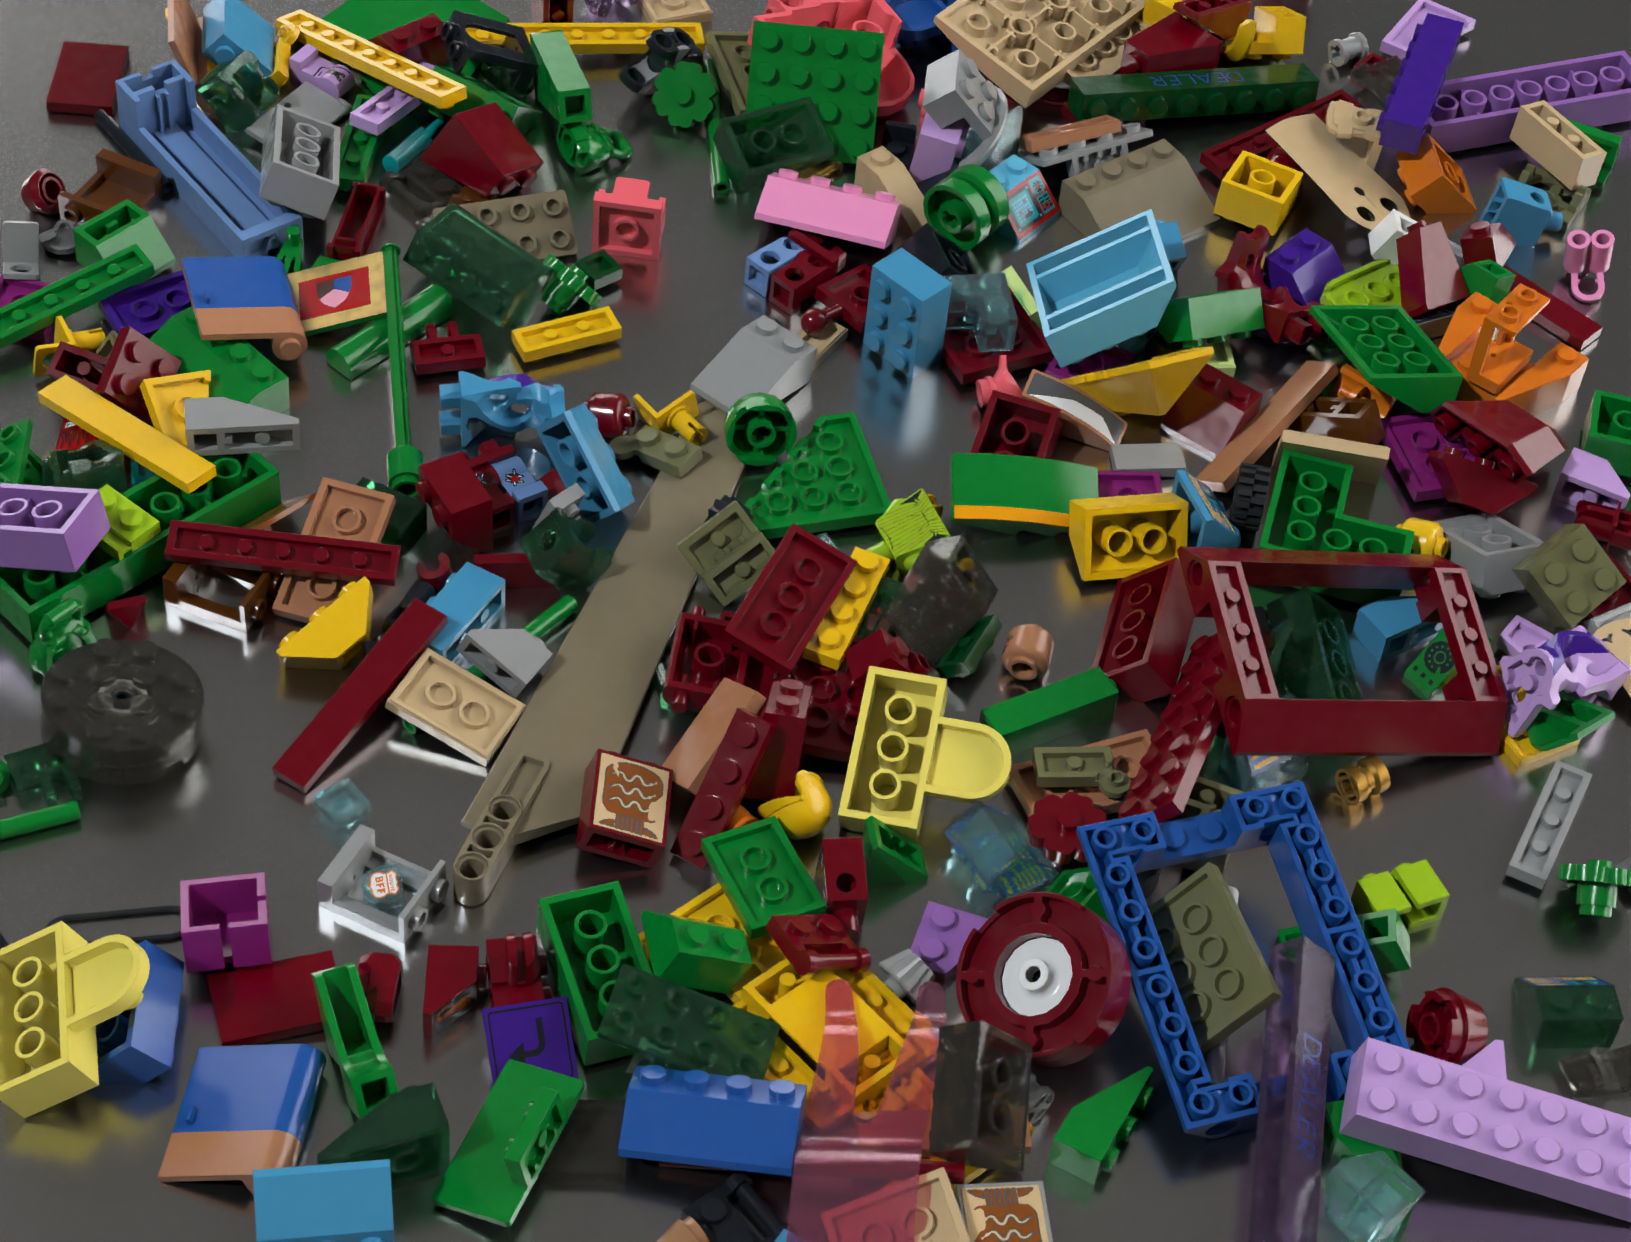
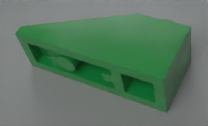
M1396 908L1357 915L1380 975L1411 969L1410 937ZM1299 926L1278 930V964L1280 967L1316 971Z

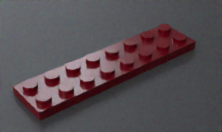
M1218 633L1210 637L1208 635L1201 636L1191 645L1190 656L1180 670L1182 674L1177 685L1171 690V699L1160 715L1162 719L1157 730L1150 738L1151 744L1149 749L1140 760L1141 767L1138 774L1130 783V792L1126 801L1118 810V819L1154 811L1157 822L1162 823L1183 813L1222 720L1214 685L1227 673L1228 668Z

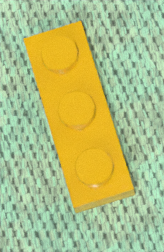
M609 306L511 330V341L524 363L622 338V327Z

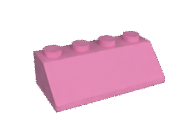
M779 168L778 173L774 172L768 175L754 215V219L885 249L895 241L903 202L895 200L896 195L889 192L876 191L875 195L863 193V187L844 183L843 188L830 185L831 180L824 177L811 176V180L799 178L797 171Z

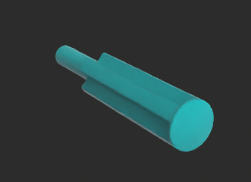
M438 117L427 128L424 129L421 126L383 157L382 165L384 169L391 174L401 170L433 142L430 137L446 124L445 119Z

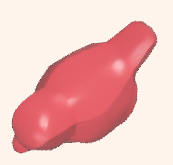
M1006 355L999 356L998 370L993 377L985 376L984 379L976 381V394L981 408L987 407L993 390L1021 398L1023 391L1007 369Z

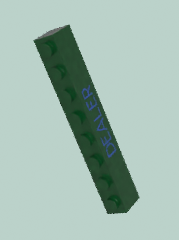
M1305 63L1071 77L1067 107L1078 121L1103 115L1118 118L1120 121L1291 111L1316 101L1320 80Z

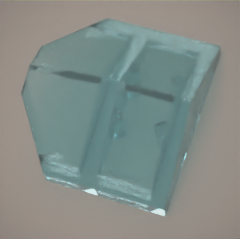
M1383 1151L1345 1158L1331 1170L1326 1178L1325 1216L1351 1241L1384 1242L1426 1191Z

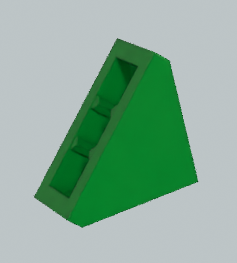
M872 815L865 819L863 846L867 886L923 882L929 878L922 846Z

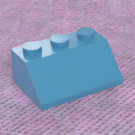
M583 403L563 412L535 429L566 489L577 482L586 493L578 507L580 508L579 514L585 526H588L634 503L635 499L632 495L630 482L626 477L622 476L615 462L613 449L609 444L605 443L598 429L599 425L596 416Z
M390 1159L253 1170L257 1242H394Z

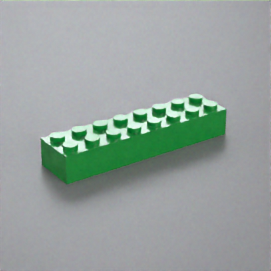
M259 453L201 456L216 466L217 476L190 494L157 474L121 494L160 521L161 532L134 552L129 550L123 555L124 559L118 561L97 545L76 572L61 573L50 570L0 567V613L32 643L43 614L68 598L77 599L82 602L84 606L83 616L171 567L175 561H167L165 558L171 520L240 527L282 503L280 472Z

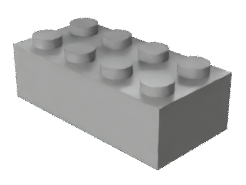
M277 104L263 138L259 197L273 206H286L297 210L304 217H316L325 220L339 187L341 127Z

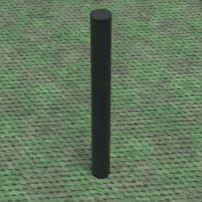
M102 109L96 112V121L131 159L158 168L105 110ZM162 173L163 193L166 194L172 190L173 184Z

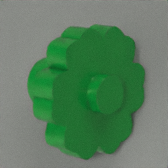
M679 61L675 69L665 67L654 81L655 87L659 90L652 97V101L656 106V112L660 116H668V121L672 126L692 128L696 121H708L710 114L716 110V104L712 98L718 94L719 89L715 84L714 76L710 73H703L702 67L698 63Z
M551 253L542 261V264L554 275L542 288L544 293L539 298L558 315L561 316L565 310L569 312L580 297L593 308L603 298L585 283L589 276L574 263L568 268Z
M1588 859V865L1558 864L1557 880L1577 884L1576 904L1580 905L1579 915L1611 918L1612 909L1617 908L1618 889L1631 890V870L1612 868L1613 862Z

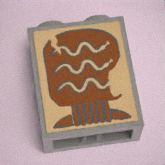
M1043 1181L956 1185L954 1194L971 1242H1053Z

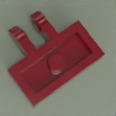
M456 321L447 323V337L438 338L437 329L434 323L426 324L425 327L427 339L410 341V353L416 375L486 367V355L480 333L459 335Z

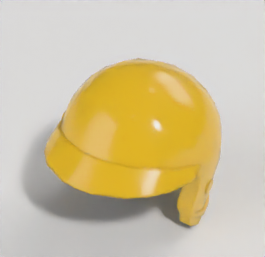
M801 770L796 774L795 786L797 789L795 796L773 799L757 808L758 815L763 819L776 816L788 839L805 840L817 835L828 824L832 814V801L822 778L813 772Z

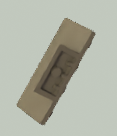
M564 190L433 209L432 212L446 275L543 261L549 253L557 259L576 256L578 253L570 210Z

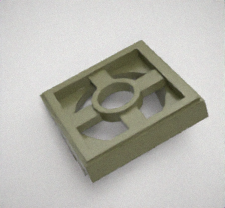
M1530 163L1522 171L1518 182L1530 186L1541 183L1551 187L1549 191H1544L1548 194L1549 198L1556 202V204L1551 205L1552 210L1563 214V223L1560 230L1566 232L1581 211L1592 192V189L1583 185L1571 191L1564 187L1549 171ZM1561 192L1572 197L1570 204L1561 200L1559 196Z

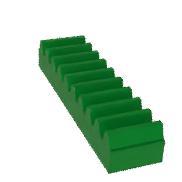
M357 94L352 111L373 96ZM350 118L340 144L339 187L337 189L338 193L351 194L352 182L368 183L371 171H373L374 162H376V154L379 153V146H381L382 137H384V132L376 136L367 134L362 129L349 125Z

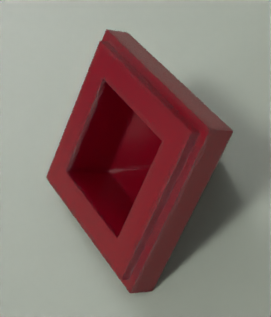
M140 595L108 602L104 607L105 613L129 629H132L147 602L146 596Z

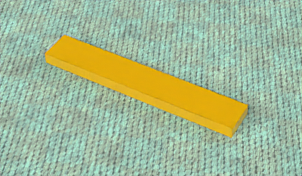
M67 375L37 392L41 404L188 494L217 476L214 464Z

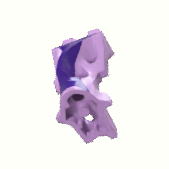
M1582 625L1571 631L1558 632L1550 640L1544 639L1535 645L1534 648L1526 649L1513 657L1503 656L1499 662L1503 674L1502 684L1508 699L1505 715L1509 726L1508 734L1512 738L1524 734L1543 706L1549 710L1555 709L1561 700L1558 692L1562 690L1566 693L1575 691L1581 697L1594 693L1610 701L1630 675L1631 667L1624 660H1619L1606 648L1604 641L1598 636H1593ZM1522 687V689L1526 690V696L1520 702L1517 699V693Z

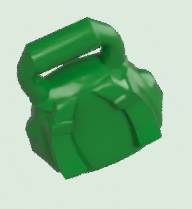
M586 121L567 124L559 123V129L556 134L559 151L565 161L571 167H574L580 176L598 167H603L607 160L627 159L633 153V148L620 131L601 128L594 122L591 124Z
M68 598L43 614L39 628L34 634L35 639L29 647L28 662L30 667L34 671L41 673L44 678L60 679L79 668L88 659L100 653L98 643L94 637L92 624L83 617L84 606L80 600Z

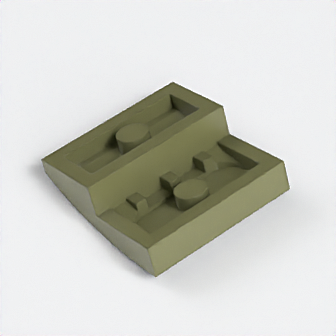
M736 500L676 544L677 548L723 607L754 585L775 552L766 537L756 528Z

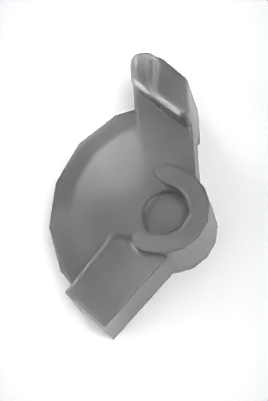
M67 219L58 221L54 228L39 234V246L44 252L48 251L55 254H71L76 252L73 229L78 226H74L73 222Z

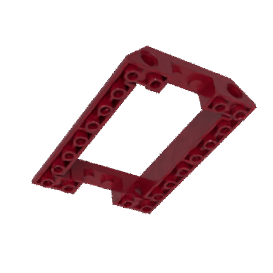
M1180 546L1177 549L1194 616L1214 618L1228 668L1227 673L1214 685L1232 756H1495L1499 752L1508 699L1466 568L1438 555L1184 546ZM1247 585L1412 590L1414 588L1418 599L1416 606L1421 622L1442 623L1458 674L1442 688L1445 700L1279 699Z

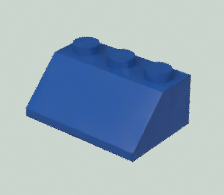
M147 940L138 944L147 953L150 963L148 980L142 991L144 994L142 1001L137 1007L125 1010L119 1015L96 1025L99 1084L143 1085L158 1075L165 1073L171 1068L173 1063V1050L176 1028L179 1023L178 1010L180 995L183 990L182 979L185 962Z

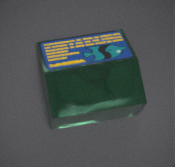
M1595 976L1515 977L1514 985L1531 1049L1612 1047L1624 1020L1613 984Z

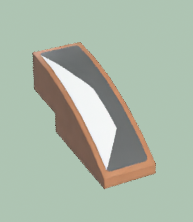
M1033 369L1021 394L1023 399L1061 409L1063 426L1060 435L1106 451H1110L1111 444H1121L1128 423L1114 411L1078 388L1056 377Z

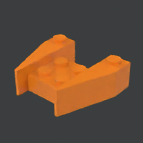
M1476 291L1456 308L1439 345V350L1463 376L1457 398L1462 401L1509 400L1531 415H1535L1561 405L1579 389L1589 358L1562 342L1558 343L1534 365L1528 362L1496 395L1467 380L1466 376L1484 318L1498 304ZM1495 328L1490 347L1496 342L1493 339L1495 338L1498 328Z

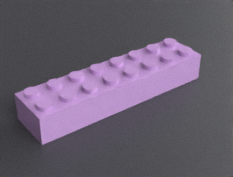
M1370 1037L1352 1055L1339 1134L1631 1222V1117Z

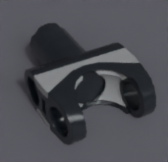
M679 28L654 30L646 39L649 50L638 60L624 66L618 76L622 83L634 93L644 95L655 94L659 90L655 87L654 81L665 67L675 69L679 61L698 63L702 67L703 53L695 46V42L690 35Z

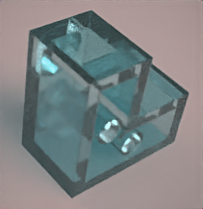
M1005 273L942 276L952 283L945 330L973 328L979 352L1013 350L1018 318Z

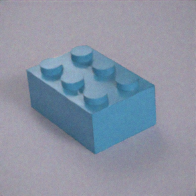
M902 247L873 264L863 343L911 379L939 363L942 357L952 283Z

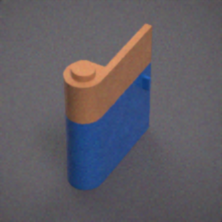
M272 256L181 258V266L201 340L269 339L275 356L287 361L295 360L306 352L308 347L307 339L284 264L280 259Z
M299 1043L199 1047L158 1174L159 1180L161 1182L242 1180L254 1196L253 1170L296 1167L327 1062L326 1055L314 1046Z

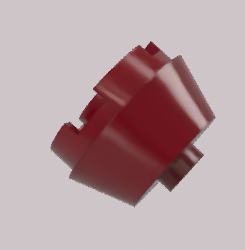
M1442 987L1434 991L1423 992L1426 996L1420 1004L1411 1005L1406 1021V1037L1414 1039L1417 1052L1462 1065L1485 1048L1488 1038V1023L1483 1009L1476 1002L1449 988Z

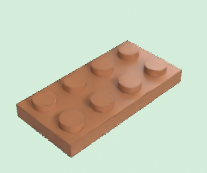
M323 477L301 534L381 543L396 503L395 496ZM285 574L272 607L274 615L308 624L310 616L320 607H328L337 600L339 592L351 581Z
M1147 729L1080 747L1111 746L1113 769L1124 772L1132 782L1141 767L1140 760L1149 749L1151 735ZM1032 760L1011 765V773L1008 780L1028 818L1033 815L1035 802L1043 799L1048 794H1055L1060 798L1068 792L1087 796L1093 802L1092 808L1102 809L1106 815L1118 812L1128 796L1127 794L1123 798H1109L1100 791L1099 787L1036 788Z

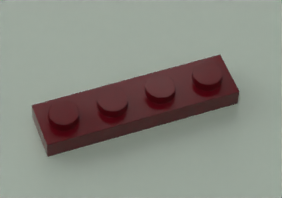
M737 708L670 850L671 853L701 870L710 869V865L701 851V839L728 831L777 727L776 725L744 708Z

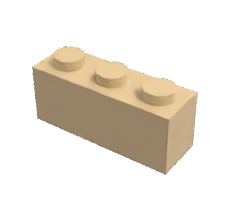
M1545 100L1520 106L1509 137L1522 151L1528 153L1543 169L1549 171L1564 187L1571 191L1578 189L1580 185L1585 187L1595 185L1607 154L1606 151Z

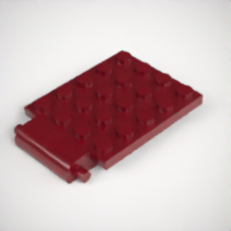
M695 606L692 608L691 613L682 612L679 615L662 691L663 699L671 705L673 711L677 713H683L686 710L700 712L724 677L754 689L764 695L773 680H798L804 685L812 686L803 754L849 763L864 688L853 681L846 656L837 671L802 658V653L788 677H785L721 638L735 612L722 610L719 619L707 617L705 608ZM855 636L850 647L864 638Z

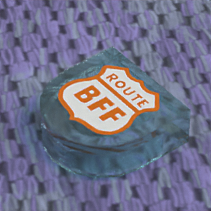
M399 862L375 867L364 875L361 881V890L365 901L370 906L377 909H388L406 905Z

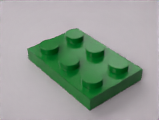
M776 816L701 839V851L750 940L769 934L765 926L772 915L826 914L827 905Z

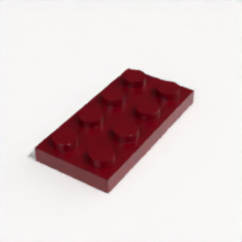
M792 523L726 627L721 638L783 676L788 677L858 561Z

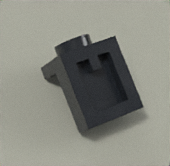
M886 120L881 146H884L897 157L909 172L914 153L917 126Z

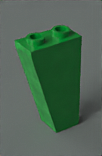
M554 30L530 33L531 48L539 65L533 76L537 100L560 124L593 120L590 86L563 31Z

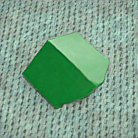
M1559 692L1561 700L1555 709L1549 710L1543 706L1527 728V732L1532 746L1539 751H1548L1577 741L1615 719V711Z

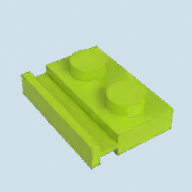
M106 484L99 489L111 528L98 543V546L109 555L121 561L124 559L123 555L129 550L134 552L161 532L160 521L111 486Z

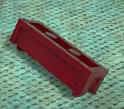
M352 182L351 195L334 238L326 246L328 258L343 261L368 255L386 209V187L379 186L377 188L374 184Z

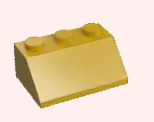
M1172 492L1069 500V538L1081 580L1093 581L1125 578L1177 557L1179 559L1177 549L1180 546L1187 547L1189 502Z

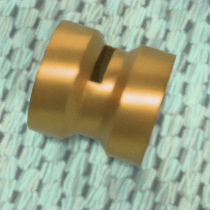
M1367 756L1359 760L1356 766L1347 765L1336 771L1335 783L1342 798L1349 804L1355 805L1367 799L1368 794L1377 795L1386 791L1390 786V776L1380 758L1377 756Z

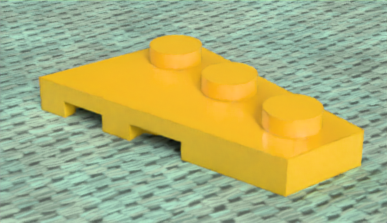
M211 370L143 379L139 386L154 428L186 448L184 399L209 397Z

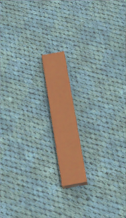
M1307 360L1196 478L1210 487L1212 491L1227 493L1237 482L1241 462L1254 464L1279 438L1283 430L1287 429L1337 376L1339 372L1336 363Z

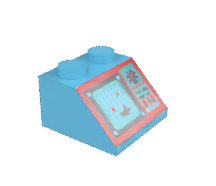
M1013 154L989 171L1003 186L1009 200L1010 213L1007 222L996 230L1001 235L1020 245L1060 215L1061 210L1040 170Z

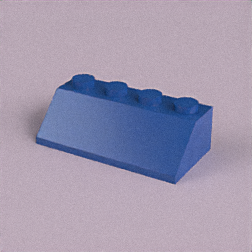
M659 1065L636 1066L627 1089L618 1156L792 1177L805 1131L807 1085L794 1084L789 1080L783 1079L768 1081L751 1079L745 1075L708 1074L702 1070H671Z

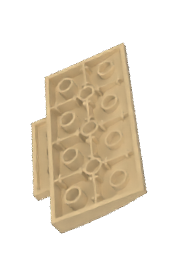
M957 0L938 13L933 20L937 27L958 49H961L967 58L974 60L978 69L1025 109L1060 82L1064 81L1070 86L1071 77L1119 74L1125 41L1149 27V25L1142 21L1145 0Z

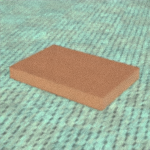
M724 677L662 765V767L673 770L672 784L696 796L737 708H744L757 715L767 698L754 689Z

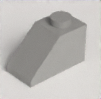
M471 629L456 648L460 654L515 699L553 655L541 639L530 635L524 629Z

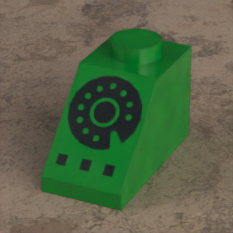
M1444 629L1434 637L1405 670L1403 675L1428 699L1442 693V688L1458 674ZM1488 636L1489 643L1491 646L1493 640Z

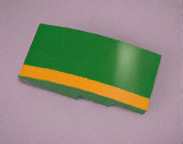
M953 453L950 455L952 522L1016 535L1021 530L1054 537L1060 532L1069 533V500L1099 498L1098 468L1018 455L992 453Z

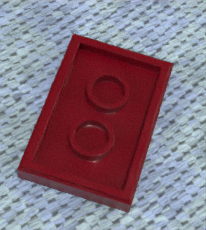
M64 41L46 99L47 111L95 115L97 111L103 109L110 116H113L117 103L115 81L124 78L130 56L129 46Z
M332 950L273 961L271 964L243 967L206 975L221 1046L255 1045L323 1031L324 1028L311 973L336 967Z

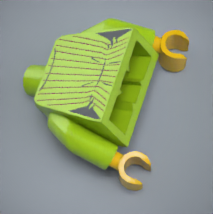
M921 488L908 498L894 499L875 523L883 541L867 548L866 551L888 558L890 561L894 560L903 576L929 573L949 576L956 575L960 583L973 585L980 573L979 570H974L976 560L972 556L963 557L961 562L957 559L959 557L957 549L941 520L944 506L941 504L935 505L936 497L932 494L926 495L923 488Z

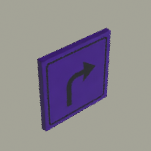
M566 996L481 1009L493 1086L506 1062L510 1059L579 1079Z

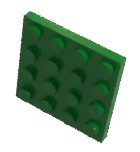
M754 21L742 153L856 164L858 156L874 149L885 33Z

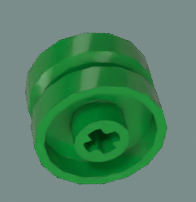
M975 164L962 165L948 177L928 190L923 201L924 215L928 224L963 250H971L1007 222L1010 213L1009 200L1003 186L992 173Z

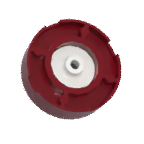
M1030 892L1003 901L993 908L996 913L983 924L979 931L973 928L960 953L956 971V993L959 1007L966 1023L973 1027L978 1036L984 1041L983 1043L988 1047L1028 1066L1057 1068L1073 1064L1088 1057L1099 1049L1113 1034L1127 1007L1131 987V971L1123 942L1108 922L1069 897L1051 892Z

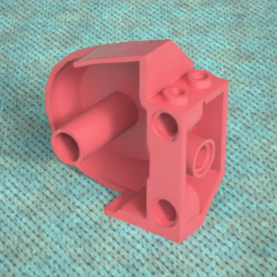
M768 0L764 15L753 17L747 39L750 47L752 45L754 21L885 33L876 123L903 109L912 98L915 77L908 62L895 48L903 21L885 0Z

